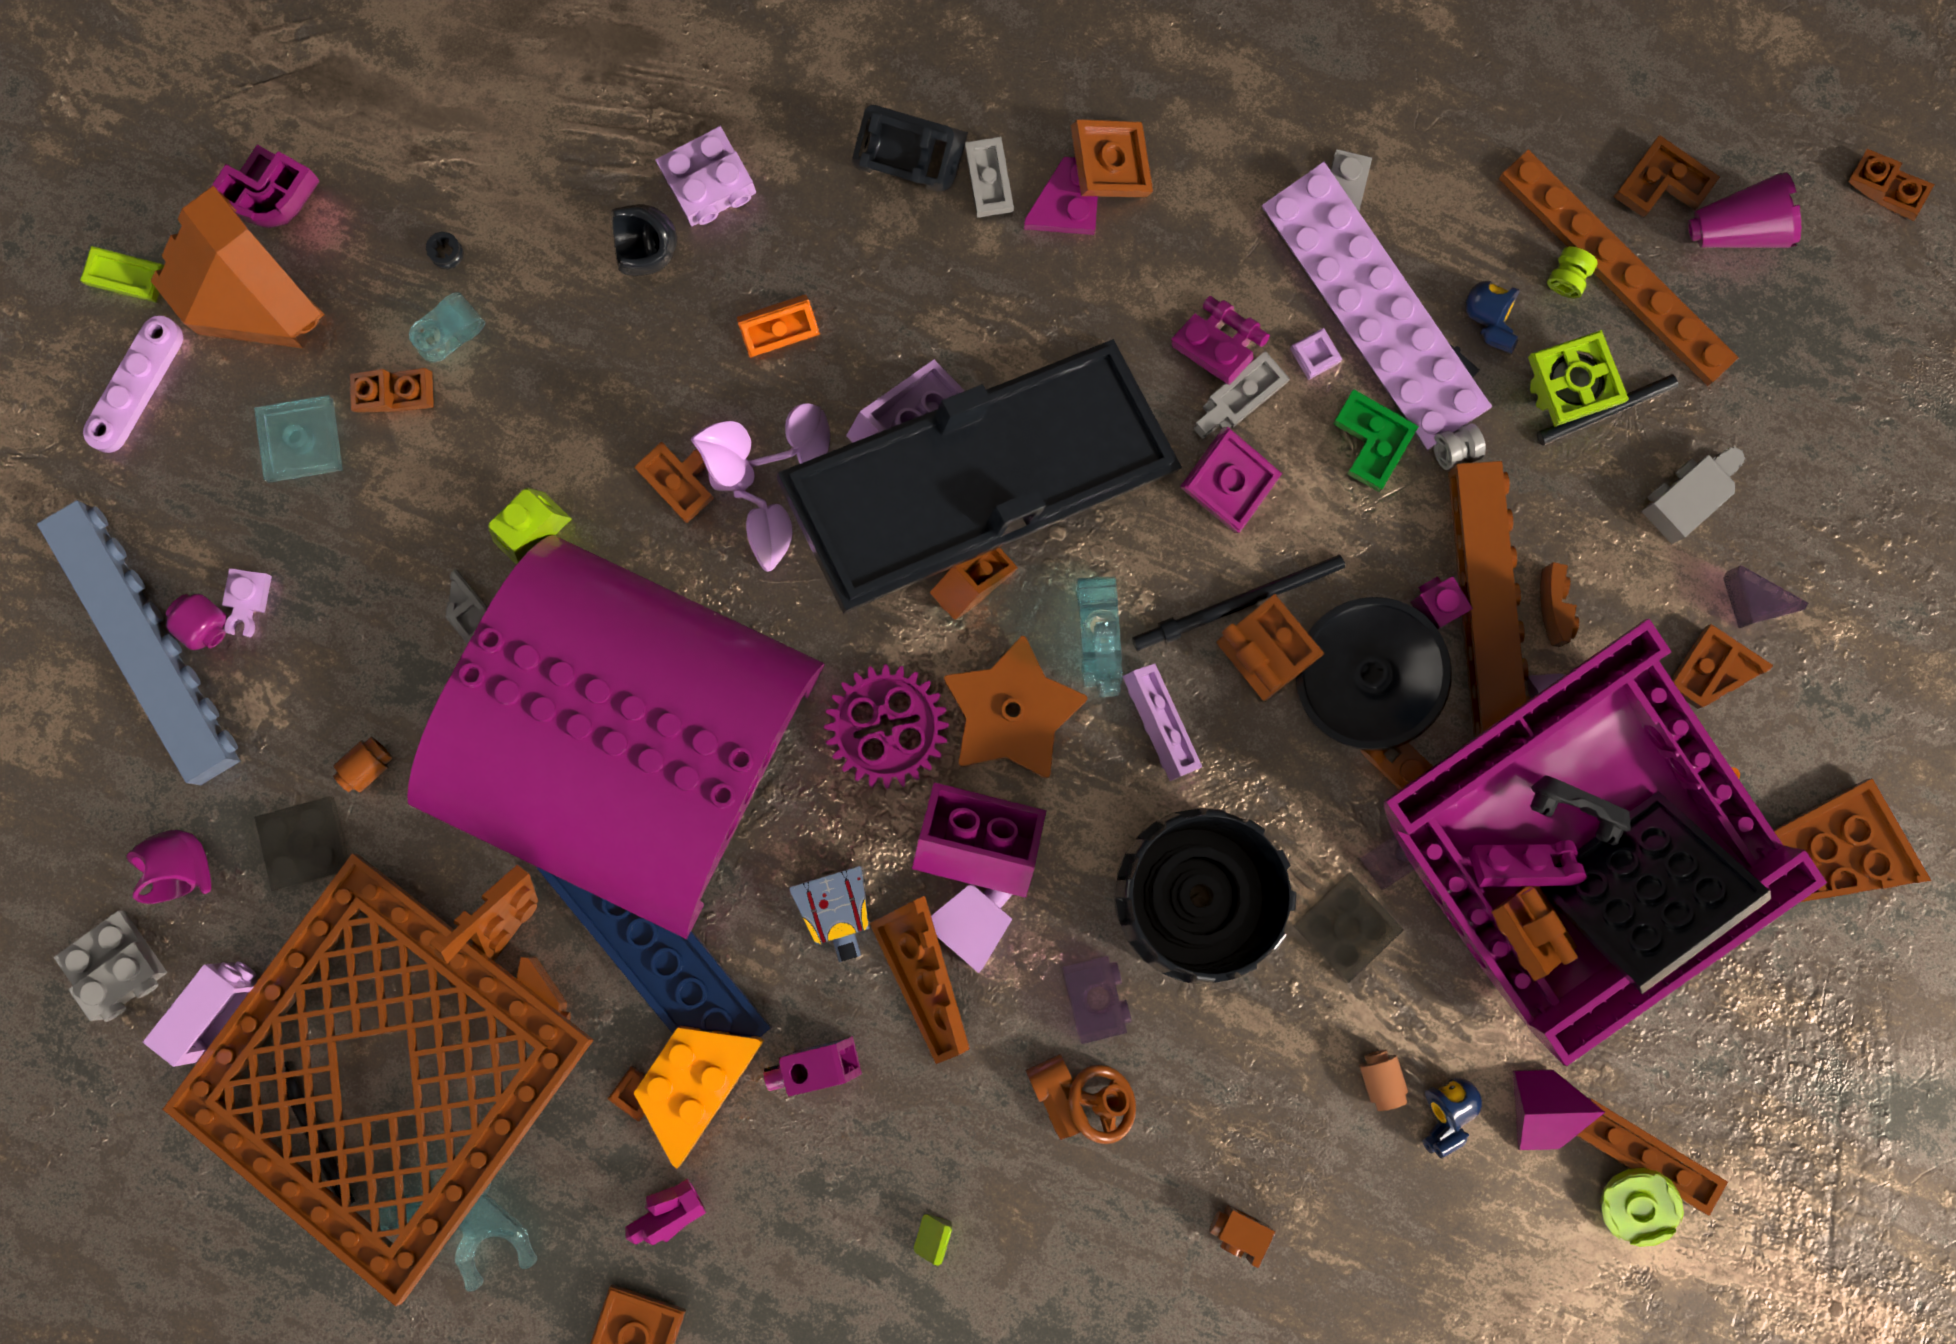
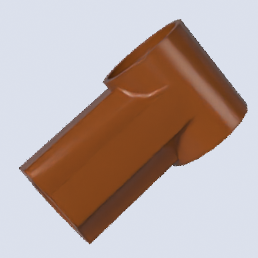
M1061 1054L1025 1070L1039 1102L1044 1103L1049 1114L1048 1117L1060 1140L1080 1133L1071 1118L1068 1105L1069 1090L1073 1079ZM1080 1104L1082 1114H1083L1085 1120H1086V1121L1088 1122V1124H1089V1121H1088V1119H1087V1117H1086V1115H1085V1113H1084V1111H1083V1108H1082V1106H1081V1104Z

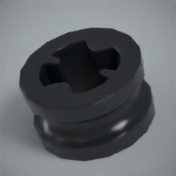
M437 232L426 243L427 255L441 269L455 268L463 259L464 252L461 244L449 232ZM448 243L453 251L449 256L445 253V258H441L437 249L439 246L445 248L444 244Z

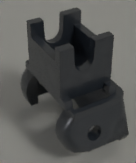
M866 103L852 156V163L854 167L870 173L872 170L880 171L916 183L926 184V189L933 192H944L951 187L957 176L968 132ZM936 139L947 142L938 178L926 176Z

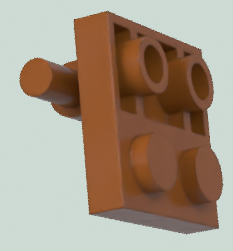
M1276 594L1272 595L1236 626L1234 623L1229 625L1222 631L1224 636L1216 641L1225 655L1265 702L1325 654Z
M1521 886L1491 911L1496 919L1498 929L1508 938L1517 953L1520 964L1524 969L1528 970L1534 981L1547 976L1561 962L1566 965L1578 958L1574 951L1577 948L1576 943L1540 886Z

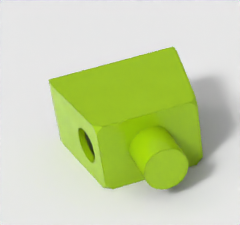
M527 487L489 523L488 529L493 542L517 565L538 542L548 536L556 535L572 519L545 492Z

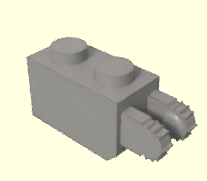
M1734 446L1724 450L1713 459L1710 455L1698 462L1691 458L1674 473L1678 477L1674 483L1668 486L1664 482L1647 497L1651 503L1641 512L1671 544L1685 538L1735 494V482L1730 476L1745 463L1744 459L1746 458L1742 452L1743 450Z

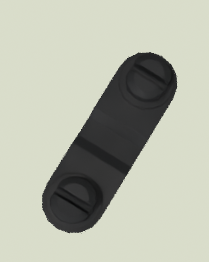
M1545 775L1531 787L1532 791L1535 792L1530 805L1533 811L1549 817L1554 815L1553 813L1558 802L1578 807L1582 812L1598 818L1597 820L1601 821L1595 835L1597 839L1608 844H1619L1618 842L1623 831L1627 832L1631 829L1628 810L1561 780Z

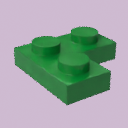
M1355 389L1352 390L1333 422V425L1365 442L1347 474L1379 493L1384 488L1419 427Z

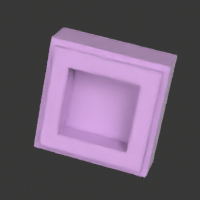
M1324 328L1290 347L1292 354L1308 380L1342 361V357Z

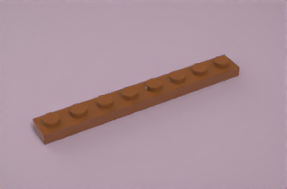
M1529 149L1502 173L1499 180L1567 247L1581 248L1591 253L1597 259L1598 265L1593 273L1707 386L1712 384L1739 358Z

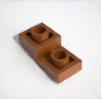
M1867 149L1852 174L1849 183L1881 206L1915 221L1935 184L1900 171L1902 162Z
M420 368L391 373L380 369L350 374L351 411L394 412L434 408L432 371Z
M1552 562L1544 567L1541 573V612L1551 645L1561 647L1570 643L1571 639L1576 637L1579 628V617L1575 616L1577 605L1562 602V599H1566L1569 593L1571 583L1570 577H1566L1568 565Z

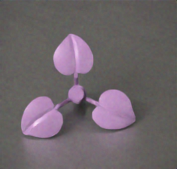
M799 404L789 412L786 418L785 434L792 448L785 452L747 460L746 458L751 450V439L744 426L735 421L714 423L702 429L690 439L703 458L709 472V482L715 490L734 491L735 498H744L759 507L752 509L748 513L746 531L751 549L758 563L766 572L776 567L789 548L792 539L791 520L781 505L771 504L767 507L765 500L746 492L745 489L751 486L754 481V470L752 467L787 459L796 454L799 463H803L827 453L830 443L829 424L821 407L813 404Z

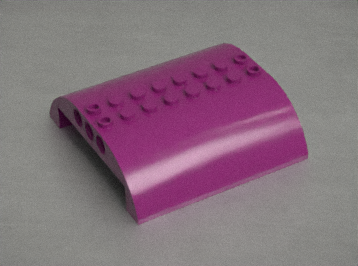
M555 535L548 536L526 553L503 582L439 696L424 729L412 764L408 783V805L687 939L704 906L700 899L802 697H809L825 664Z
M1650 619L1640 622L1384 801L1385 813L1397 841L1459 937L1510 1007L1539 1041L1566 1067L1827 883L1805 850L1784 846L1688 705L1659 661L1672 651ZM1545 775L1561 780L1629 812L1659 791L1770 890L1771 899L1643 994L1550 902L1576 943L1577 948L1574 951L1578 958L1566 965L1561 962L1547 976L1534 981L1528 970L1524 969L1520 964L1516 951L1508 938L1498 929L1496 919L1491 913L1492 910L1521 886L1479 887L1469 852L1474 845L1556 844L1563 840L1574 841L1578 850L1596 837L1595 833L1601 821L1597 820L1598 818L1582 812L1578 807L1558 802L1553 813L1554 815L1549 817L1531 809L1530 805L1535 795L1531 787Z

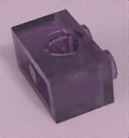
M1104 955L1061 966L1079 1042L1085 1044L1127 1033L1125 1024L1131 1023L1132 1020L1126 999L1119 1001L1116 985L1122 984V979L1117 961L1110 963L1109 957ZM1095 987L1104 988L1108 994L1107 1004L1101 1009H1093L1087 1003V995Z

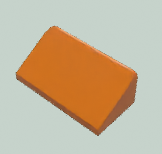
M806 294L737 317V322L750 358L820 335Z

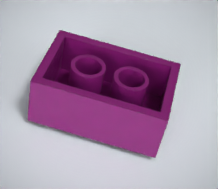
M934 782L912 869L1026 898L1035 869L1047 810Z

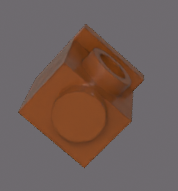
M1228 1204L1224 1213L1221 1211L1216 1213L1209 1229L1210 1233L1222 1240L1220 1245L1222 1249L1239 1258H1242L1244 1252L1247 1253L1246 1259L1257 1268H1259L1275 1234V1231L1269 1225Z

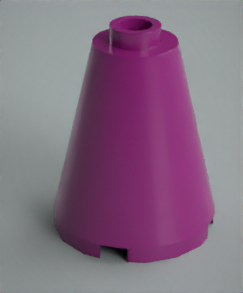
M1787 172L1776 174L1694 212V219L1688 220L1691 241H1697L1701 248H1790L1797 246L1796 243L1800 242L1801 211L1800 205L1794 206L1792 197L1789 195L1797 193L1791 176Z

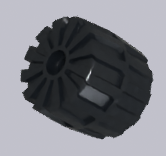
M1198 808L1178 811L1155 821L1137 836L1126 851L1117 872L1114 896L1115 912L1126 940L1135 953L1158 972L1186 983L1210 984L1240 978L1256 970L1258 963L1272 952L1278 951L1287 937L1284 929L1290 911L1296 910V892L1291 890L1287 871L1291 865L1284 851L1277 850L1265 837V829L1251 819H1242L1221 809ZM1196 885L1204 886L1209 892V901L1201 908L1195 906L1190 899V892Z

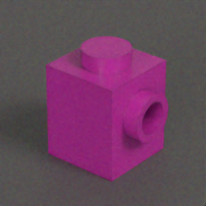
M1437 576L1418 587L1421 594L1410 602L1437 629L1473 609L1453 576L1443 582Z

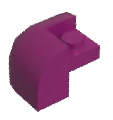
M257 144L240 171L225 164L211 187L214 185L237 210L236 214L240 219L257 226L273 228L287 224L301 211L319 183V179L309 168L280 151L273 154Z

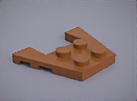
M516 865L482 895L481 899L485 903L472 915L463 911L454 919V924L458 927L447 937L438 933L429 942L434 955L448 964L471 938L474 946L495 961L520 925L526 922L537 908L538 898L530 874ZM448 981L451 988L456 987L453 983Z

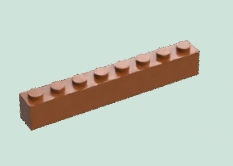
M1502 461L1456 464L1448 472L1458 582L1460 589L1473 608L1462 615L1474 738L1531 699L1530 696H1526L1524 683L1528 679V663L1526 658H1522L1521 643L1524 642L1525 629L1523 622L1518 620L1517 606L1521 602V590L1519 584L1514 583L1513 568H1516L1517 551L1515 546H1511L1509 533L1513 529V513L1511 509H1507L1506 494L1509 493L1510 480L1508 473L1503 472Z

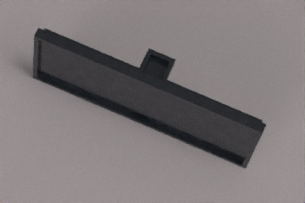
M1112 339L989 389H985L984 385L981 384L941 401L938 409L780 471L777 474V481L844 614L1176 473L1182 466L1117 344ZM1023 518L1026 526L1003 535L1011 522Z

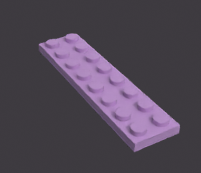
M1325 162L1262 205V209L1405 419L1419 426L1415 433L1426 450L1437 444V441L1434 439L1435 435L1445 431L1454 433L1461 426L1468 424L1492 408L1490 402Z

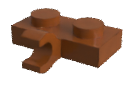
M660 442L634 466L686 523L692 520L714 499L711 493L695 477L707 469L697 448L686 460L681 462L663 442Z

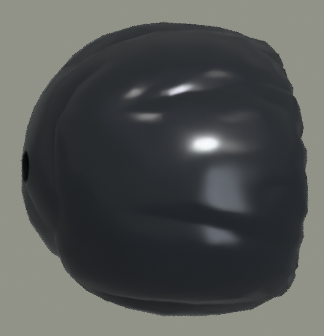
M645 204L628 205L612 209L611 223L618 270L625 275L643 276L656 273L665 268L671 262L677 247L676 229L668 216L658 208Z

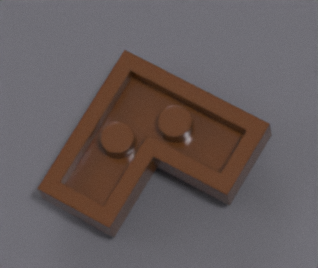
M1659 135L1616 192L1614 198L1644 218L1666 190L1695 211L1714 187L1720 176Z

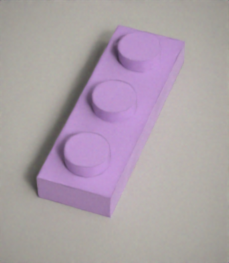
M1156 664L1134 670L1122 676L1128 688V693L1134 701L1144 723L1145 731L1150 736L1159 756L1160 764L1169 780L1172 781L1202 768Z

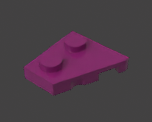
M1063 157L1026 216L1024 230L1095 234L1098 196H1081L1075 157Z

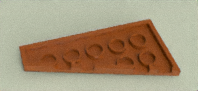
M1873 778L1863 780L1773 829L1784 846L1805 850L1827 882L1801 902L1932 881Z

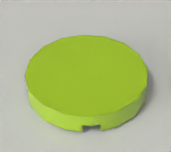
M1646 1168L1627 1169L1613 1176L1604 1187L1600 1200L1603 1220L1610 1232L1618 1239L1622 1238L1625 1241H1629L1630 1245L1638 1247L1656 1246L1669 1240L1676 1233V1228L1680 1220L1682 1222L1684 1216L1682 1198L1673 1182L1660 1172Z

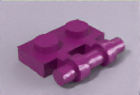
M1209 296L1204 301L1202 307L1212 314L1206 321L1197 314H1194L1171 338L1172 347L1230 385L1253 360V351L1248 349L1247 345L1253 341L1260 347H1263L1269 340L1270 335L1260 328L1259 322L1251 317L1245 319L1236 313L1234 306L1223 300L1220 302L1214 297ZM1225 324L1237 331L1233 338L1220 330Z

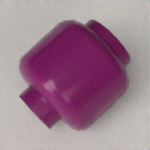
M202 594L181 595L171 603L165 613L167 617V630L191 650H199L206 646L213 648L225 637L226 632L223 629L226 622V614Z

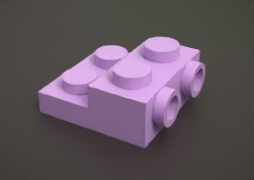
M721 126L655 159L691 227L698 223L704 225L717 218L719 212L731 206L733 208L740 207L746 204L752 195L756 194L752 179L737 152L732 148Z

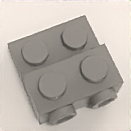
M125 911L115 912L53 957L73 985L68 990L89 1021L104 1020V1022H108L116 1018L126 1010L125 1003L135 996L141 998L155 990L159 986L157 980L168 973Z

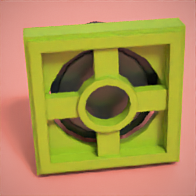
M1602 330L1531 353L1528 356L1535 375L1531 379V394L1536 393L1538 396V400L1535 403L1537 408L1542 411L1548 409L1554 427L1623 404L1629 400ZM1577 351L1587 353L1590 356H1592L1593 359H1591L1587 355L1577 353Z

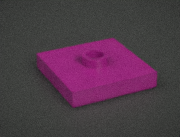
M1223 427L1180 488L1231 531L1240 533L1282 473L1229 427Z

